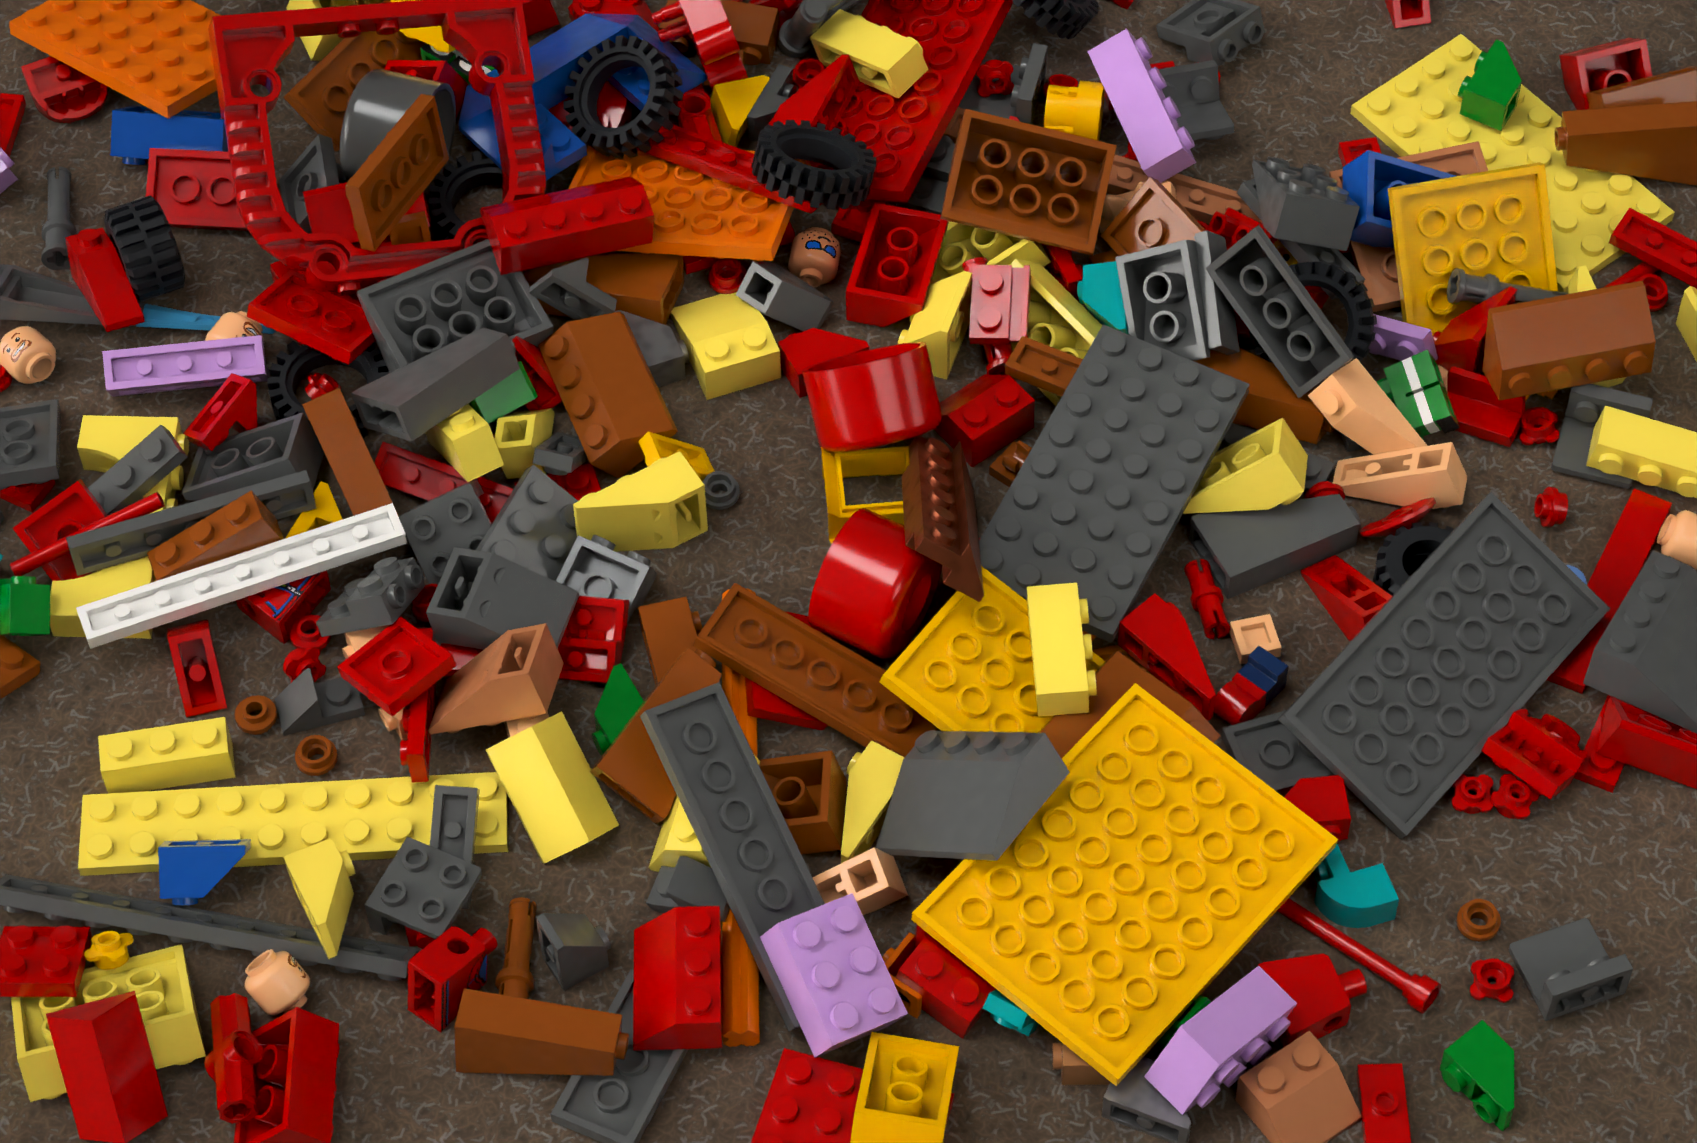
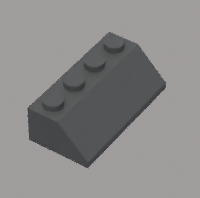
M1260 225L1252 229L1205 268L1298 398L1319 386L1332 373L1350 363L1354 358L1352 352Z

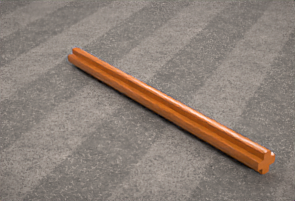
M729 590L725 591V592L722 594V600H723V598L726 596V594L728 593ZM722 664V689L753 754L758 758L757 718L747 715L745 676ZM729 909L725 922L722 921L723 1044L729 1047H737L741 1044L755 1046L760 1042L759 968L731 909Z

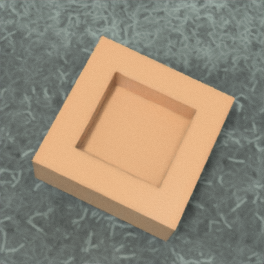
M1270 614L1230 622L1229 633L1240 665L1248 662V656L1258 646H1261L1275 657L1281 656L1282 647Z

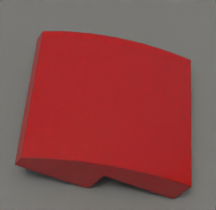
M579 595L558 647L564 662L559 676L560 679L607 683L613 666L621 663L627 628L629 600Z

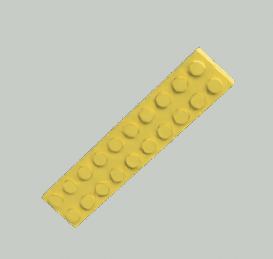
M497 772L429 775V782H412L411 777L83 795L78 870L80 876L159 872L158 847L164 841L251 839V848L233 867L285 864L283 856L332 838L339 853L347 850L351 861L390 859L395 857L407 836L430 846L435 785L478 788L480 794L474 854L508 852V794Z

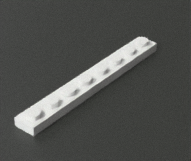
M391 503L76 607L91 649L407 544L406 534L395 507Z

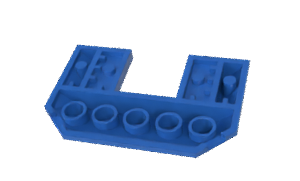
M586 13L529 48L535 80L532 84L543 150L546 180L587 155L586 144L558 120L549 109L569 97L564 94L565 87L576 86V83L569 76L572 70L581 74L584 68L577 64L581 57L590 62L593 58L588 50L593 46L604 51L601 41L609 38L615 43L616 36L621 35L627 39L630 36H636L641 40L644 39L671 59L670 61L676 65L679 71L675 74L681 77L683 84L676 88L683 92V94L706 81L707 75L669 41L661 42L658 32L639 15ZM627 67L619 70L608 79V82L642 111L648 99L650 86L646 71L641 67ZM494 69L486 75L489 77H498L499 73L496 69ZM471 84L466 87L460 114L459 131L502 170L490 98L487 95L476 92L471 87Z

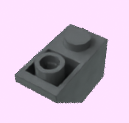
M752 261L736 293V296L764 315L802 331L810 328L820 329L834 303L833 300L776 262Z

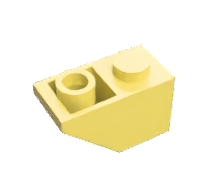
M553 409L515 412L498 418L494 439L504 463L501 467L507 479L521 478L525 470L532 465H535L546 474L544 466L532 463L535 448L552 436L555 416Z

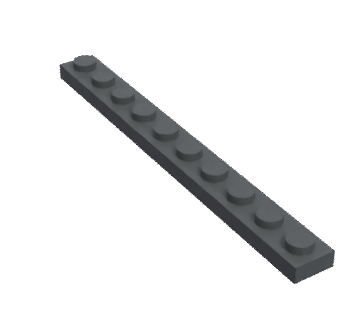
M8 874L0 879V905L8 912L25 913L35 911L45 913L44 916L51 920L79 919L86 921L88 926L95 928H106L111 925L127 928V932L134 935L156 933L167 935L169 940L178 943H189L195 940L210 943V947L217 950H233L235 948L250 950L257 957L270 949L275 953L287 951L300 965L328 964L335 966L336 970L344 973L367 971L377 973L379 978L388 981L406 979L408 977V961L420 949L342 935L337 956L328 959L314 929Z

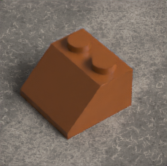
M832 750L760 760L759 767L801 855L841 850L846 777Z

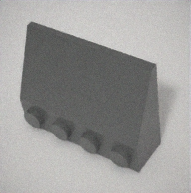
M489 239L357 291L358 299L389 373L481 328L506 333L511 340L518 336L536 347L553 334L554 326L538 299L529 294L530 286L522 272L500 275Z
M1653 550L1594 648L1583 684L1697 733V571L1692 566Z
M927 731L916 739L915 746L903 759L876 848L889 855L997 861L1070 772L1046 733Z

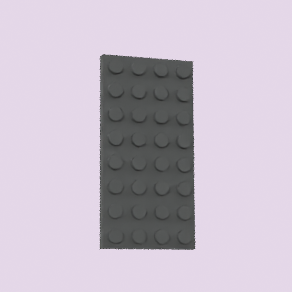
M1103 324L979 540L981 566L1025 600H1027V586L1077 583L1079 599L1087 598L1089 624H1082V631L1113 643L1119 632V622L1130 612L1246 399L1250 384Z
M1490 492L1473 508L1278 720L1334 775L1342 777L1345 786L1399 839H1402L1410 833L1479 756L1488 737L1508 723L1513 712L1522 708L1610 608Z

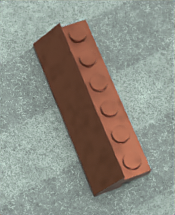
M919 435L913 439L909 446L910 464L901 476L905 546L941 564L944 584L980 602L984 597L974 489L961 442L959 440L954 450L950 452L943 442L935 438L927 440Z

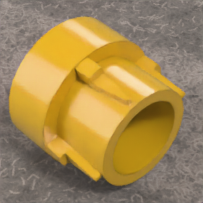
M1080 80L1079 87L1049 85L1045 105L1044 128L1099 141L1105 96L1103 84Z

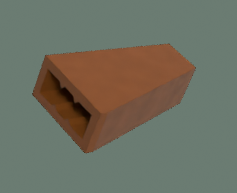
M1697 101L1562 111L1561 127L1555 128L1554 136L1556 150H1562L1566 166L1697 185Z
M631 253L584 257L589 259L586 282L617 299L615 311L622 310L666 325L684 285L683 256ZM583 258L533 268L530 272L526 271L524 277L529 286H532L551 270ZM538 299L546 314L569 317Z
M1240 348V352L1230 355L1210 349V358L1194 361L1250 384L1249 393L1232 423L1260 430L1283 417L1298 440L1317 444L1326 432L1333 433L1335 430L1308 397L1313 390L1298 398L1272 362Z
M340 388L302 404L353 516L393 503Z
M687 648L680 654L590 771L655 824L663 821L669 814L676 792L640 716L646 710L719 682L722 673L714 668L716 662L705 652L698 649L694 652Z
M465 988L454 1026L456 1072L613 1076L617 1059L625 1060L629 1042V1033L622 1032L621 1014Z

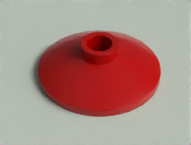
M1430 497L1392 511L1384 519L1367 524L1359 532L1364 537H1382L1389 534L1395 536L1396 529L1402 526L1411 529L1412 523L1419 522L1434 507L1436 500L1434 497Z

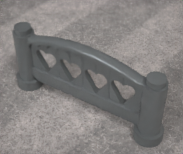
M803 0L794 16L785 21L777 33L776 40L779 49L785 55L793 58L806 55L813 47L810 39L811 35L839 9L847 11L862 0Z

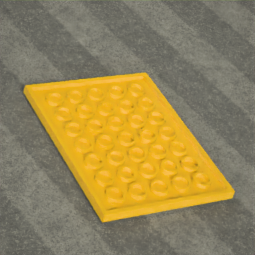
M1136 683L1062 758L1070 773L997 861L964 859L912 912L911 918L914 923L1115 1086L1127 1076L1198 996L1202 994L1330 854L1338 842L1334 835Z

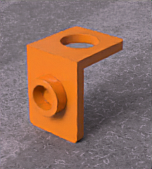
M909 932L896 949L889 948L882 958L897 991L901 992L909 1000V1002L902 1000L907 1013L917 1019L921 1014L922 996L896 979L899 968L914 949L916 935Z

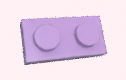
M1376 315L1377 324L1374 325L1373 331L1376 334L1374 341L1369 346L1370 353L1402 361L1428 349L1435 360L1438 359L1431 329Z

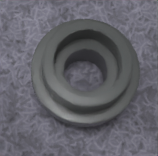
M715 471L708 474L703 480L707 507L723 510L733 506L738 501L740 496L739 484L729 473ZM718 490L725 491L722 494H715L714 492Z

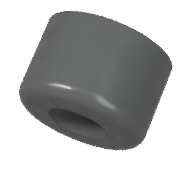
M374 69L367 72L353 90L343 119L340 136V163L345 178L349 180L357 172L420 94L435 96L447 152L450 157L456 123V102L452 87L447 83L385 69ZM442 167V169L438 172V173H440V174H443V172H444L443 167ZM434 179L430 182V184H429V185L426 187V189L424 190V195H425V199H426V200H428V198H430V196H429L430 186H431V185H434V186H435Z

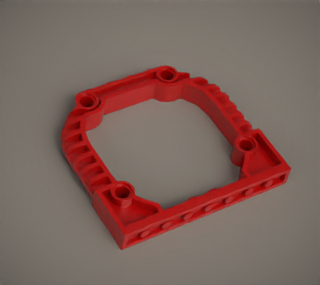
M414 0L212 16L208 31L221 119H224L235 198L242 221L257 244L281 261L282 264L297 271H304L305 279L311 288L319 292L338 291L340 296H350L357 294V291L489 239L482 217L467 221L458 229L453 239L379 246L376 251L355 248L347 238L337 233L320 232L308 234L286 211L277 187L267 121V113L274 109L282 86L280 77L275 70L291 53L295 37L338 34L340 38H352L359 36L361 32L376 31L378 35H390L397 33L399 29L441 26L443 41L458 50L472 64L469 71L471 87L476 92L487 95L490 98L503 173L502 203L545 194L546 172L532 84L535 80L522 0ZM482 66L494 67L498 71L499 76H487L483 72ZM256 84L262 85L268 89L269 95L259 97L251 91L250 87ZM321 261H327L335 267L336 273L325 275L318 270L316 264Z

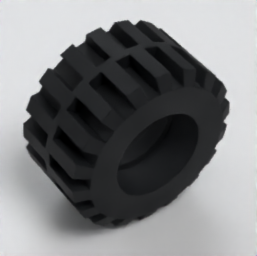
M151 195L105 211L104 223L107 235L116 248L139 303L184 287L185 271L175 238L160 204Z
M1421 522L1411 524V529H1407L1404 526L1396 529L1395 536L1389 534L1384 539L1383 546L1379 548L1373 582L1393 596L1409 579L1410 576L1408 574L1415 572L1454 529L1446 526L1445 529L1438 528V523L1429 522V526H1422Z

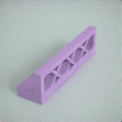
M262 335L102 351L106 391L112 397L222 386L231 373L248 378L253 382L267 381L268 377H270L269 368L265 362Z

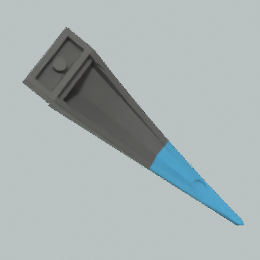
M0 264V320L102 325L78 286L16 265ZM140 302L139 306L144 315L145 322L132 326L211 330L220 319V316L181 311ZM261 324L262 333L273 334L276 332V330Z

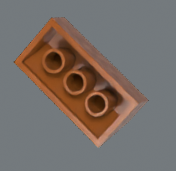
M1637 281L1489 308L1482 370L1498 400L1650 373L1652 371L1656 340L1644 283Z
M614 312L566 322L538 345L591 465L616 478H620L645 459L638 441L648 431L669 438L678 432L623 313Z

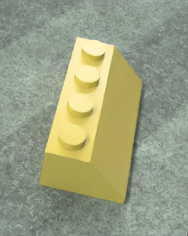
M1014 259L1011 263L1012 267L1024 268V265H1030L1031 269L1028 338L1084 359L1103 325L1040 263ZM1011 342L1013 350L1018 342ZM1039 388L1057 406L1061 396Z

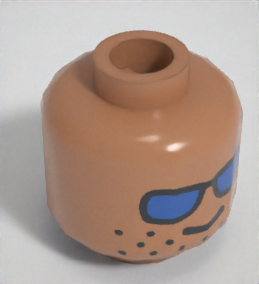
M812 227L800 232L794 237L788 262L789 271L812 287L829 283L836 277L841 255L839 241L830 231L824 228Z

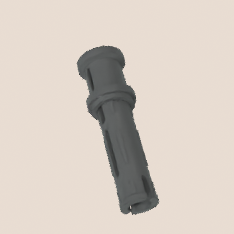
M53 167L47 172L48 212L47 221L42 227V238L45 241V248L41 253V261L49 269L63 270L70 268L65 237L76 234V228L70 221L71 172L65 167H59V178L56 179V169Z
M1455 268L1452 271L1447 286V299L1452 304H1458L1460 301L1480 304L1510 286L1518 289L1515 304L1566 295L1568 293L1500 282L1499 278L1493 274H1486L1484 277L1465 274V271L1459 268Z

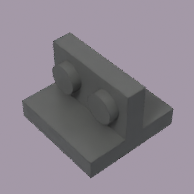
M321 134L316 136L279 180L282 201L286 211L307 233L311 231L303 191L348 182L343 174L341 165L335 161L332 138Z

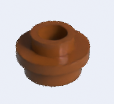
M255 695L247 697L235 709L237 726L242 731L252 735L267 732L277 719L275 704L265 696ZM262 710V712L258 715H249V713L252 711Z
M311 735L304 738L295 752L297 767L300 771L310 776L326 774L333 769L338 759L335 745L321 735ZM315 754L323 755L320 759L310 760L311 756Z
M1474 899L1465 903L1460 908L1456 922L1459 931L1466 938L1482 942L1492 939L1498 933L1501 917L1491 902L1484 899ZM1473 918H1480L1485 921L1486 925H1476L1471 920Z

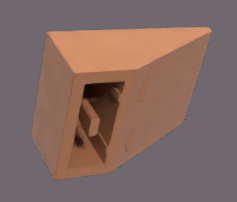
M547 624L507 630L448 678L428 729L430 735L444 732L456 733L466 728L482 725L495 726L504 721L520 718L533 719L542 714H547L564 664Z

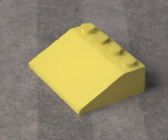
M182 944L130 957L124 965L115 969L103 970L96 966L84 969L77 997H11L17 1060L30 1102L41 1099H55L67 1093L46 1014L135 991L156 1069L171 1065H185L195 1059L206 1057L201 1026Z

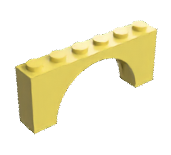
M83 415L77 449L84 470L105 473L159 425H163L171 432L187 456L189 440L182 433L178 417ZM179 464L143 496L145 498L156 492L160 494L165 507L154 512L178 506V501L174 498L176 490H182L183 467ZM148 556L104 568L84 577L52 581L50 591V628L53 636L86 637L76 607L155 582L156 578ZM153 628L124 638L151 639Z

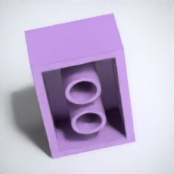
M853 893L781 921L760 936L814 1058L868 1036L871 1032L887 1028L908 1014Z
M1257 966L1181 1025L1144 1077L1182 1115L1196 1104L1204 1108L1220 1092L1219 1085L1224 1083L1227 1087H1230L1246 1071L1247 1068L1244 1065L1249 1062L1255 1067L1272 1050V1047L1268 1044L1269 1040L1274 1042L1290 1026L1291 1022L1287 1019V1016L1296 1006L1297 1002L1260 966Z

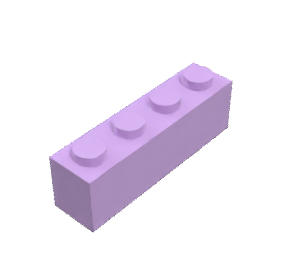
M1126 28L1087 51L1143 172L1148 177L1157 179L1162 183L1195 164L1196 161L1190 150L1195 147L1194 141L1184 126L1180 128L1176 121L1181 114L1170 96L1166 98L1162 91L1167 85L1157 67L1151 68L1148 59L1152 58L1153 55L1142 37L1136 40Z

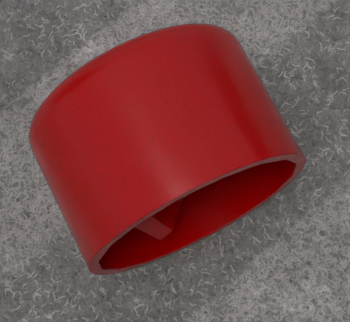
M925 342L903 343L865 350L826 360L802 370L819 445L826 451H857L904 441L934 430L942 420V412Z
M859 509L843 525L821 565L810 599L809 624L818 631L883 659L892 658L908 645L921 625L936 591L942 565L905 546L904 525L868 509Z

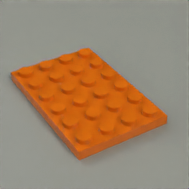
M48 0L9 22L10 34L167 119L217 91L208 28L212 16L220 15L192 0Z
M588 146L587 155L582 158L568 188L572 189L629 176L642 183L654 213L652 243L616 250L640 252L642 254L656 253L678 256L715 257L718 259L734 258L773 261L794 210V207L637 150L638 156L630 158L624 154L623 159H616L612 155L610 157L605 156L591 146ZM794 159L803 164L811 166L809 160Z

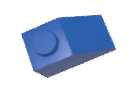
M251 839L164 841L158 847L160 899L172 898L173 905L197 904L198 898H204L251 848Z

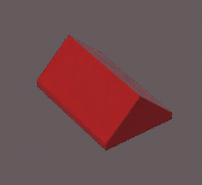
M347 182L303 191L312 233H337L347 238L352 244L360 243L357 231L354 228L350 203L346 197L345 185ZM423 191L405 215L425 211L428 227L432 228Z
M1609 696L1596 753L1697 789V733L1613 696Z
M135 991L46 1014L80 1139L127 1143L168 1116Z

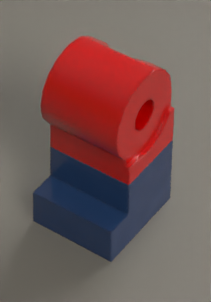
M1258 646L1248 656V662L1237 672L1232 681L1226 683L1217 693L1214 713L1231 725L1252 720L1286 687L1289 666L1261 646Z

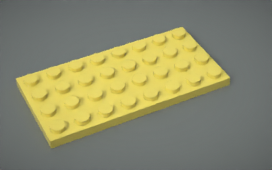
M1462 34L1352 104L1350 114L1400 157L1479 141L1488 171L1538 162L1545 164L1558 292L1568 293L1569 281L1579 266L1586 264L1590 275L1593 276L1626 253L1610 244L1609 240L1629 207L1663 225H1667L1673 220L1675 212L1634 177L1566 166L1562 150H1556L1554 136L1555 128L1561 127L1562 117L1522 84L1517 107L1501 131L1461 115L1462 98L1458 97V92L1466 76L1472 77L1475 73L1474 67L1482 52Z

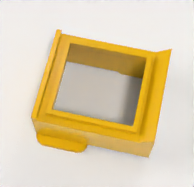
M909 446L849 452H829L821 447L822 478L825 484L828 534L831 544L846 521L862 508L904 525L903 501L846 506L843 478L903 474L910 464Z

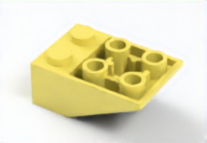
M680 451L669 457L659 458L651 466L632 475H625L617 480L616 483L596 493H589L573 504L577 536H582L588 540H591L593 535L600 536L614 543L616 546L613 551L616 552L674 548L708 531L705 485Z

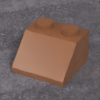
M1310 1031L1242 1074L1238 1079L1236 1102L1271 1143H1327L1362 1118L1338 1063Z

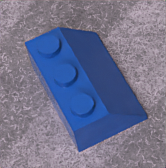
M132 105L112 110L110 156L123 157L122 163L145 165V160L149 159L150 148L229 152L224 119H221V113L183 110L167 119L145 106Z

